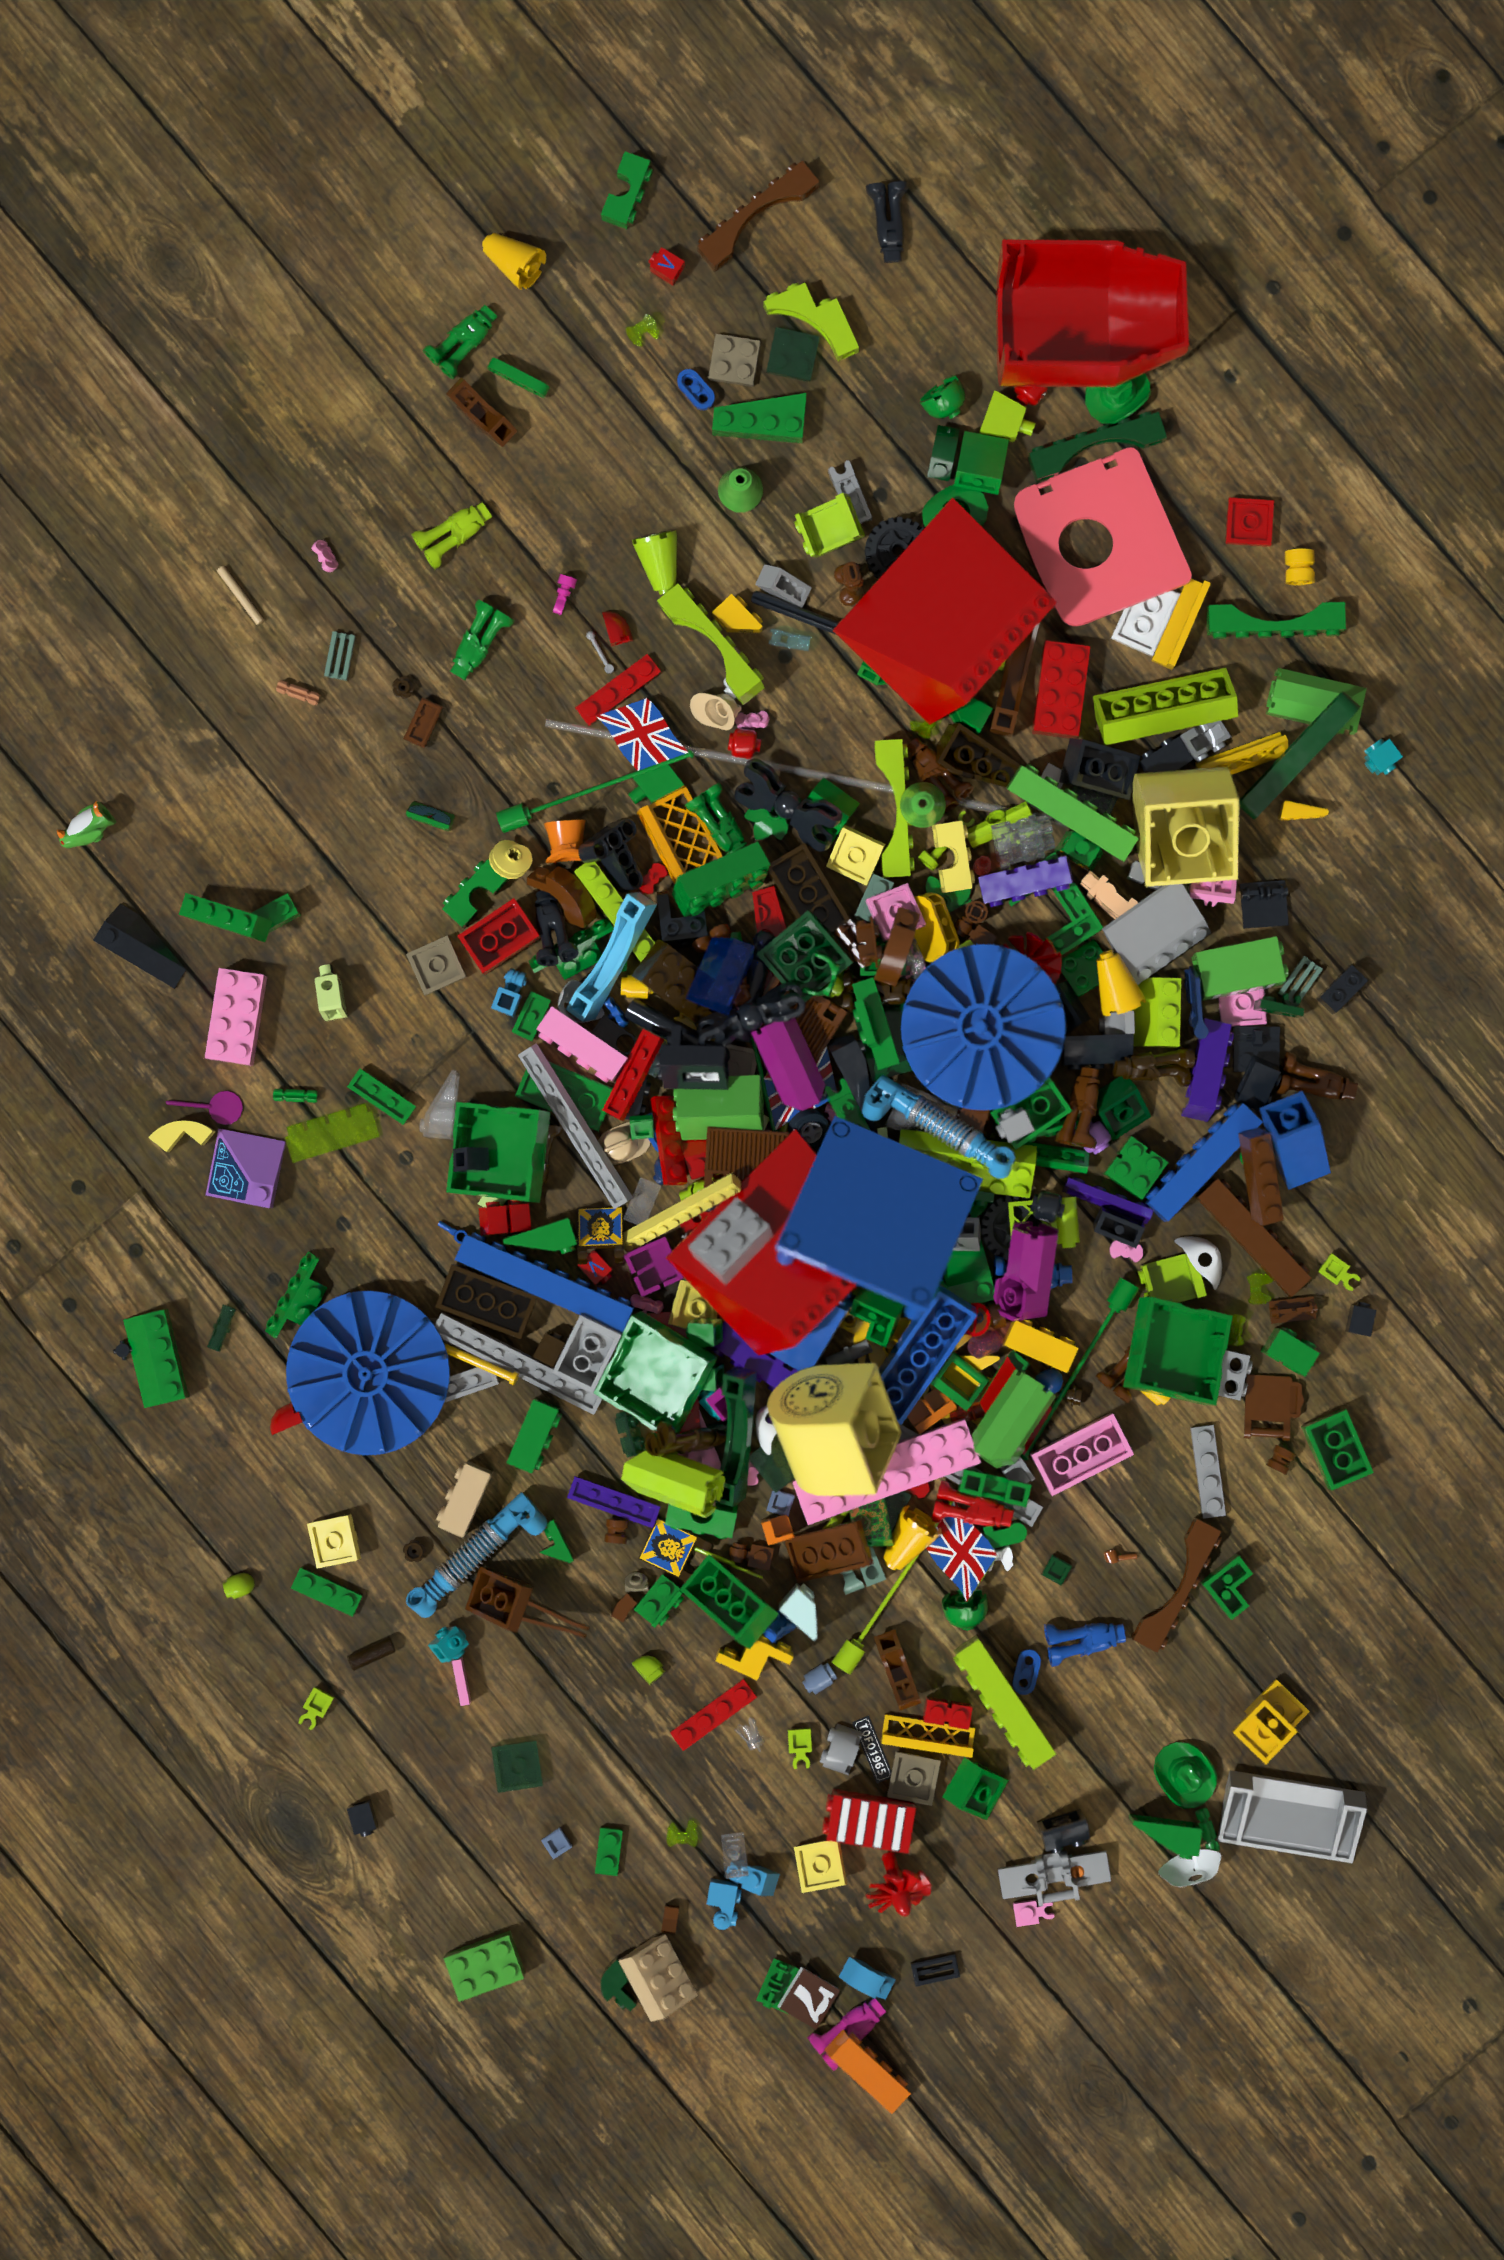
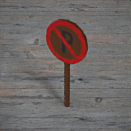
M972 1303L971 1305L976 1307L977 1316L965 1333L973 1337H979L989 1330L992 1322L991 1313L984 1304Z

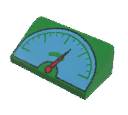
M412 802L406 811L408 818L448 832L451 830L455 819L453 814L418 802Z

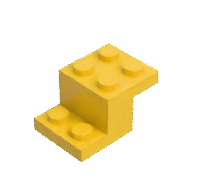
M762 1634L750 1650L746 1647L744 1648L741 1657H738L737 1651L725 1647L724 1650L719 1648L715 1661L758 1680L768 1656L790 1665L793 1659V1651L790 1649L791 1646L780 1641L777 1644L772 1643Z
M1275 1679L1244 1711L1247 1716L1232 1732L1267 1764L1298 1732L1294 1727L1310 1711Z

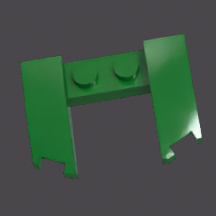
M1054 852L1051 855L1044 858L1043 860H1041L1040 862L1052 859L1055 860L1058 859L1059 856L1056 852ZM1075 882L1069 884L1070 889L1057 892L1056 888H1051L1072 920L1071 923L1047 937L1054 945L1056 952H1060L1061 955L1104 928ZM1012 899L1009 900V904L1011 907L1020 902H1012Z

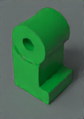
M1012 1522L1010 1527L994 1530L992 1526H982L984 1537L993 1548L1020 1543L1027 1536V1530L1020 1522Z

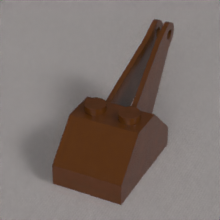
M479 1567L465 1610L508 1631L518 1632L521 1622L525 1621L586 1638L587 1634L579 1630L526 1615L527 1605H530L584 1630H589L590 1628L588 1625L575 1621L531 1599L533 1585L493 1569Z

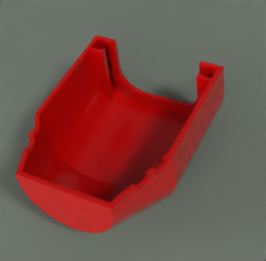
M1002 239L996 290L997 373L999 386L1116 387L1185 355L1189 347L1186 262L1159 253L1158 256L1145 253L1144 249L1137 247V250L1128 248L1120 241Z

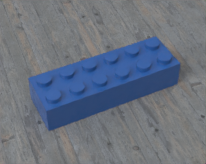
M1244 1103L1232 1104L1223 1113L1225 1118L1222 1121H1216L1207 1130L1210 1134L1206 1138H1199L1192 1146L1194 1151L1190 1155L1184 1154L1177 1161L1178 1168L1175 1171L1169 1170L1161 1178L1163 1183L1159 1187H1153L1145 1195L1147 1200L1144 1204L1154 1210L1153 1212L1163 1222H1168L1240 1147L1238 1133L1256 1129L1263 1123Z
M938 1285L927 1313H923L920 1319L911 1321L878 1369L900 1426L977 1316L976 1307L941 1285Z

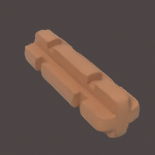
M279 680L277 683L276 691L284 695L287 693L290 697L304 702L307 700L308 703L317 705L320 700V694L317 692H309L308 689L294 684L289 685L288 682Z

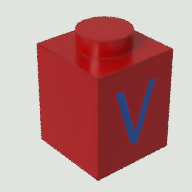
M661 247L659 252L655 251L648 262L651 264L650 272L672 286L685 268V261Z
M593 1250L588 1255L587 1264H578V1267L595 1285L599 1282L604 1285L612 1277L610 1272L613 1269L596 1250Z

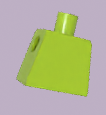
M994 391L979 434L1015 442L1018 432L1031 436L1036 423L1023 419L1026 407Z

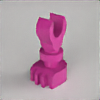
M560 574L557 583L561 584V588L557 590L559 594L554 606V613L562 615L567 596L571 594L569 589H575L577 579Z

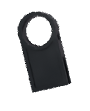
M604 1015L591 1032L622 1055H629L631 1051L622 1052L618 1049L617 1040L623 1035L631 1036L634 1045L636 1043V1039L632 1034Z

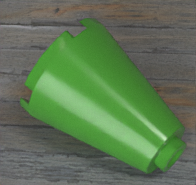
M737 467L727 471L722 476L718 485V495L722 504L736 513H745L754 509L760 502L763 495V485L761 479L754 471L744 467Z
M918 782L909 786L904 791L900 801L901 813L905 820L911 825L920 828L935 825L943 817L946 808L945 797L941 790L928 782ZM920 799H925L927 801V806L925 808H921L918 806V802Z

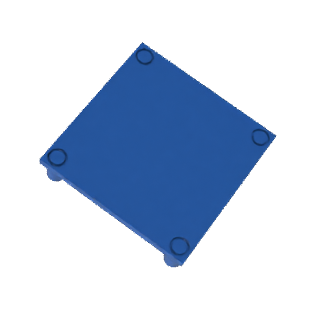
M834 1116L775 1249L778 1250L777 1260L783 1265H790L794 1262L795 1258L907 1305L905 1308L906 1316L911 1320H918L923 1316V1313L928 1311L983 1179Z

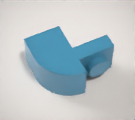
M850 1956L839 1975L842 1980L860 1992L873 1998L879 1997L885 2000L896 1980L891 1975L877 1971L864 1961Z

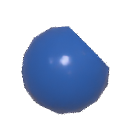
M1053 1367L1036 1374L1034 1379L1045 1386L1043 1388L1044 1391L1048 1392L1050 1390L1054 1394L1061 1389L1063 1384L1062 1374Z

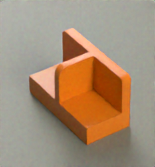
M934 1388L918 1400L907 1418L917 1432L921 1434L957 1407L949 1397L937 1388Z
M787 1515L761 1520L768 1545L794 1538V1532Z

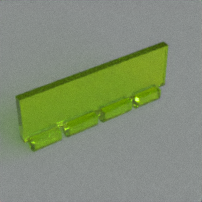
M364 1103L351 1107L352 1117L349 1118L344 1109L328 1114L329 1124H326L324 1116L306 1121L308 1127L306 1131L302 1122L286 1127L289 1136H286L285 1140L292 1163L380 1137L372 1111L368 1112Z

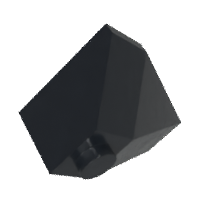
M121 903L104 921L93 939L96 943L174 989L187 970L145 920Z
M853 1035L831 1039L827 1046L862 1112L865 1095L870 1089L866 1059L863 1055L866 1049L861 1039L856 1041ZM864 1117L871 1130L875 1129L874 1121Z

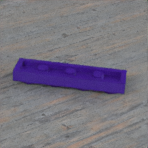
M1068 1178L1062 1189L1064 1193L1100 1207L1101 1205L1141 1220L1145 1224L1149 1222L1154 1211L1149 1209V1206L1144 1203H1133L1128 1201V1198L1123 1195L1107 1193L1106 1189L1100 1186L1092 1187L1086 1185L1085 1181L1079 1178Z
M577 1476L574 1477L567 1496L568 1499L650 1528L654 1527L661 1507Z

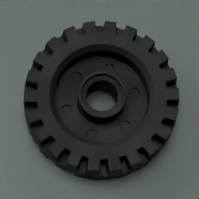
M892 517L880 522L879 525L873 528L866 541L865 559L874 577L879 579L898 558L892 553L893 548L901 547L905 550L924 529L919 523L913 522L909 518Z
M1006 1195L995 1200L986 1209L981 1222V1235L986 1247L995 1256H1002L1005 1261H1008L1011 1234L1008 1229L1010 1224L1008 1202L1032 1200L1031 1198ZM1013 1206L1014 1217L1022 1222L1029 1211L1023 1206ZM1033 1214L1026 1220L1033 1222V1226L1037 1227L1042 1223L1039 1219L1034 1218Z

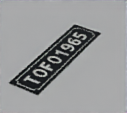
M866 1716L852 1722L855 1730L863 1732L860 1743L876 1783L878 1784L890 1779L892 1771L870 1717Z

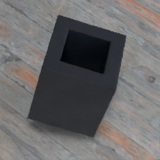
M463 1147L453 1149L454 1172L489 1171V1148Z
M1358 1302L1357 1306H1350L1345 1332L1371 1337L1376 1310L1370 1309L1371 1304Z
M371 1799L347 1807L354 1835L360 1834L361 1837L373 1834V1830L378 1827V1822Z

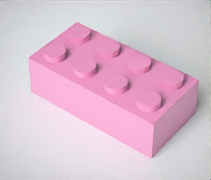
M219 968L205 1052L206 1059L253 1066L267 976Z
M553 1007L550 1008L537 1027V1030L540 1032L538 1036L550 1045L552 1042L558 1044L559 1047L557 1049L568 1057L571 1054L577 1057L576 1062L585 1069L589 1070L592 1067L597 1071L595 1075L606 1083L609 1080L614 1083L628 1059Z
M1109 1413L1030 1453L1052 1496L1134 1455L1113 1413Z

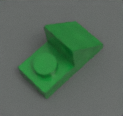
M555 1518L548 1521L544 1532L548 1540H553L555 1544L541 1550L539 1553L568 1563L573 1562L574 1557Z

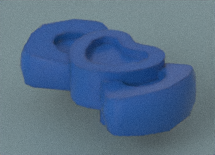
M611 996L607 997L604 1004L611 1012L608 1018L612 1019L615 1017L618 1025L622 1028L628 1026L629 1021L625 1018V1014L619 1005L615 1003Z

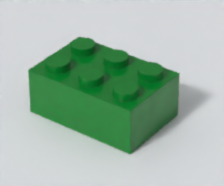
M538 1398L532 1400L507 1464L531 1474L535 1469L539 1471L545 1456L541 1455L543 1449L549 1448L554 1436L550 1432L553 1427H558L563 1415L559 1413L560 1407Z
M1342 1408L1301 1426L1327 1489L1335 1490L1374 1473L1347 1409Z

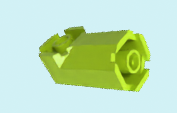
M645 1449L624 1463L621 1480L636 1492L705 1518L714 1513L716 1507L713 1506L715 1500L720 1501L726 1479L724 1476H721L723 1474L721 1470L677 1455V1452L664 1456H652Z

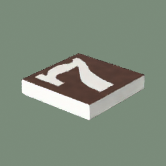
M801 1967L777 2007L817 2030L840 1989Z

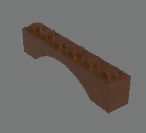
M803 160L798 164L795 162L786 169L784 176L774 178L768 184V189L763 193L761 191L757 192L750 199L752 202L745 207L741 205L734 211V216L728 221L724 219L716 226L717 230L711 235L705 234L698 241V253L714 272L732 258L739 235L756 215L777 204L802 202L819 188L820 181Z
M1040 622L1007 658L989 731L991 733L1012 737Z
M1194 1517L1184 1536L1186 1565L1181 1582L1172 1597L1162 1607L1141 1618L1131 1637L1134 1641L1158 1653L1159 1649L1163 1650L1169 1640L1166 1636L1170 1628L1174 1630L1179 1621L1177 1615L1180 1609L1186 1608L1190 1600L1188 1594L1191 1588L1195 1589L1200 1582L1201 1577L1198 1575L1201 1569L1207 1568L1211 1561L1210 1552L1213 1548L1216 1549L1222 1540V1537L1219 1536L1220 1530Z

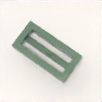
M332 632L324 673L325 677L344 681L348 680L355 635ZM337 638H340L334 673H330ZM345 640H349L343 675H340L339 670Z
M1303 956L1277 993L1280 996L1286 994V989L1303 965L1307 964L1308 967L1289 992V1002L1292 1004L1294 1003L1293 995L1312 969L1315 970L1298 995L1301 996V1000L1323 970L1305 956Z

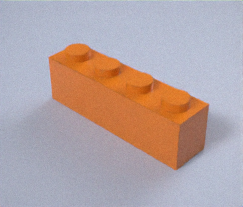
M842 2030L824 2049L825 2052L839 2067L893 2114L911 2094L906 2088L908 2083L899 2074L895 2077L891 2073L892 2068L885 2061L879 2063L875 2059L877 2055L868 2046L864 2049L860 2045L862 2041L853 2032L849 2035Z

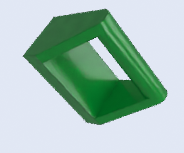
M953 1351L931 1381V1384L967 1411L989 1379ZM952 1362L979 1382V1385L969 1396L943 1376Z

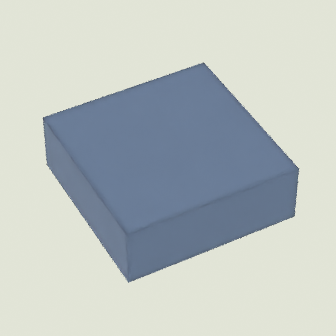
M773 1489L766 1511L789 1516L795 1495Z
M561 1827L541 1839L553 1859L573 1847Z

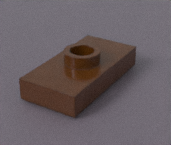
M422 698L403 739L425 749L443 707Z

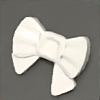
M1007 1545L1001 1550H995L998 1556L995 1561L1001 1560L1005 1570L1009 1571L1013 1566V1554L1010 1546Z

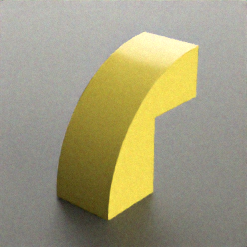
M176 1121L158 1128L149 1138L164 1151L170 1152L185 1133L199 1144L205 1145L216 1131L201 1123Z

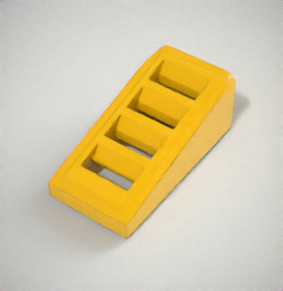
M1285 800L1281 803L1278 820L1323 818L1328 815L1329 810Z

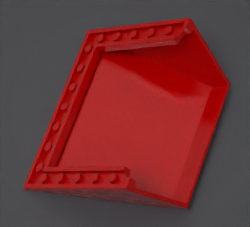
M951 498L832 631L930 725L967 704L1057 602L954 498Z
M796 1129L741 1182V1191L722 1201L665 1257L758 1356L796 1347L857 1285L854 1282L797 1258L790 1265H783L777 1260L778 1250L775 1249L818 1154ZM738 1198L770 1226L774 1236L725 1285L692 1255L689 1246Z

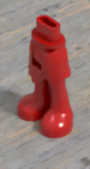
M942 1480L934 1506L932 1522L940 1523L945 1517L962 1519L964 1520L963 1523H969V1525L997 1526L999 1528L1000 1525L1010 1527L1014 1509L1005 1508V1504H1000L991 1498L959 1492L953 1489L949 1482ZM941 1501L958 1502L965 1505H969L970 1507L968 1509H963L960 1507L949 1505Z

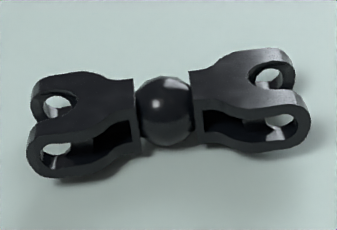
M756 758L748 760L744 767V775L753 784L747 782L740 784L735 790V799L750 810L766 809L771 812L775 809V812L781 818L791 819L790 825L796 828L803 843L817 851L828 850L832 843V835L823 826L828 828L837 826L841 822L842 811L826 800L811 801L805 798L802 801L797 793L785 791L787 786L779 780L772 766Z
M792 981L774 987L764 996L757 998V1003H744L737 1012L734 1008L728 1011L714 1012L701 1018L696 1025L699 1045L727 1046L734 1039L745 1034L744 1030H757L762 1026L763 1022L766 1025L772 1022H783L802 1014L805 1009V1002L802 998L800 986ZM789 989H793L796 991V993L794 992L785 995L786 991ZM799 1003L796 1009L790 1008L791 1006ZM705 1024H711V1026L704 1030L702 1029ZM716 1038L714 1043L708 1044L704 1041Z

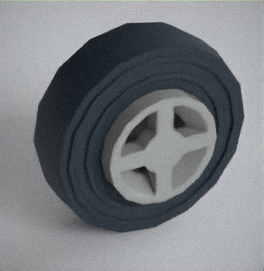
M805 1109L798 1112L791 1119L788 1132L790 1134L796 1129L814 1148L824 1141L829 1125L825 1116L818 1110Z

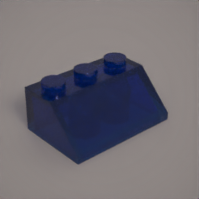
M711 938L686 1000L729 1016L754 957L755 946L735 938Z

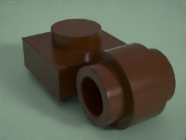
M964 916L961 919L958 918L954 923L957 935L961 938H964L965 935L969 936L968 940H971L974 945H992L997 938L979 924L975 930H972L974 923Z
M733 1542V1546H730L729 1556H731V1561L743 1563L744 1559L748 1558V1567L770 1571L774 1548L752 1543L750 1551L746 1549L747 1545Z

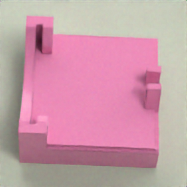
M1237 880L1190 883L1189 895L1191 898L1204 900L1205 906H1207L1208 901H1212V907L1217 902L1234 904Z

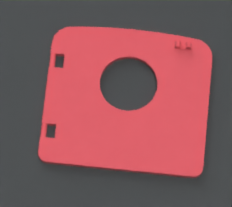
M1135 448L1123 449L1103 459L1100 458L1049 478L1039 484L1026 487L1015 497L1014 510L1034 566L1046 591L1056 600L1057 603L1054 607L1059 616L1068 625L1081 626L1187 585L1191 581L1192 574L1142 458ZM1116 460L1118 466L1108 470L1105 469V463ZM1051 486L1053 491L1040 495L1039 489ZM1081 519L1095 520L1103 524L1110 532L1113 540L1112 552L1108 559L1101 565L1090 569L1072 566L1063 558L1059 550V538L1063 530L1072 522Z

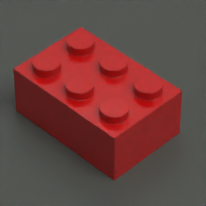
M515 898L458 935V938L483 975H486L541 938Z

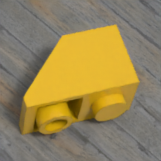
M730 594L712 612V616L727 632L760 633L763 630L761 625L762 619L755 612L751 614L745 608L747 604L740 596L735 598Z

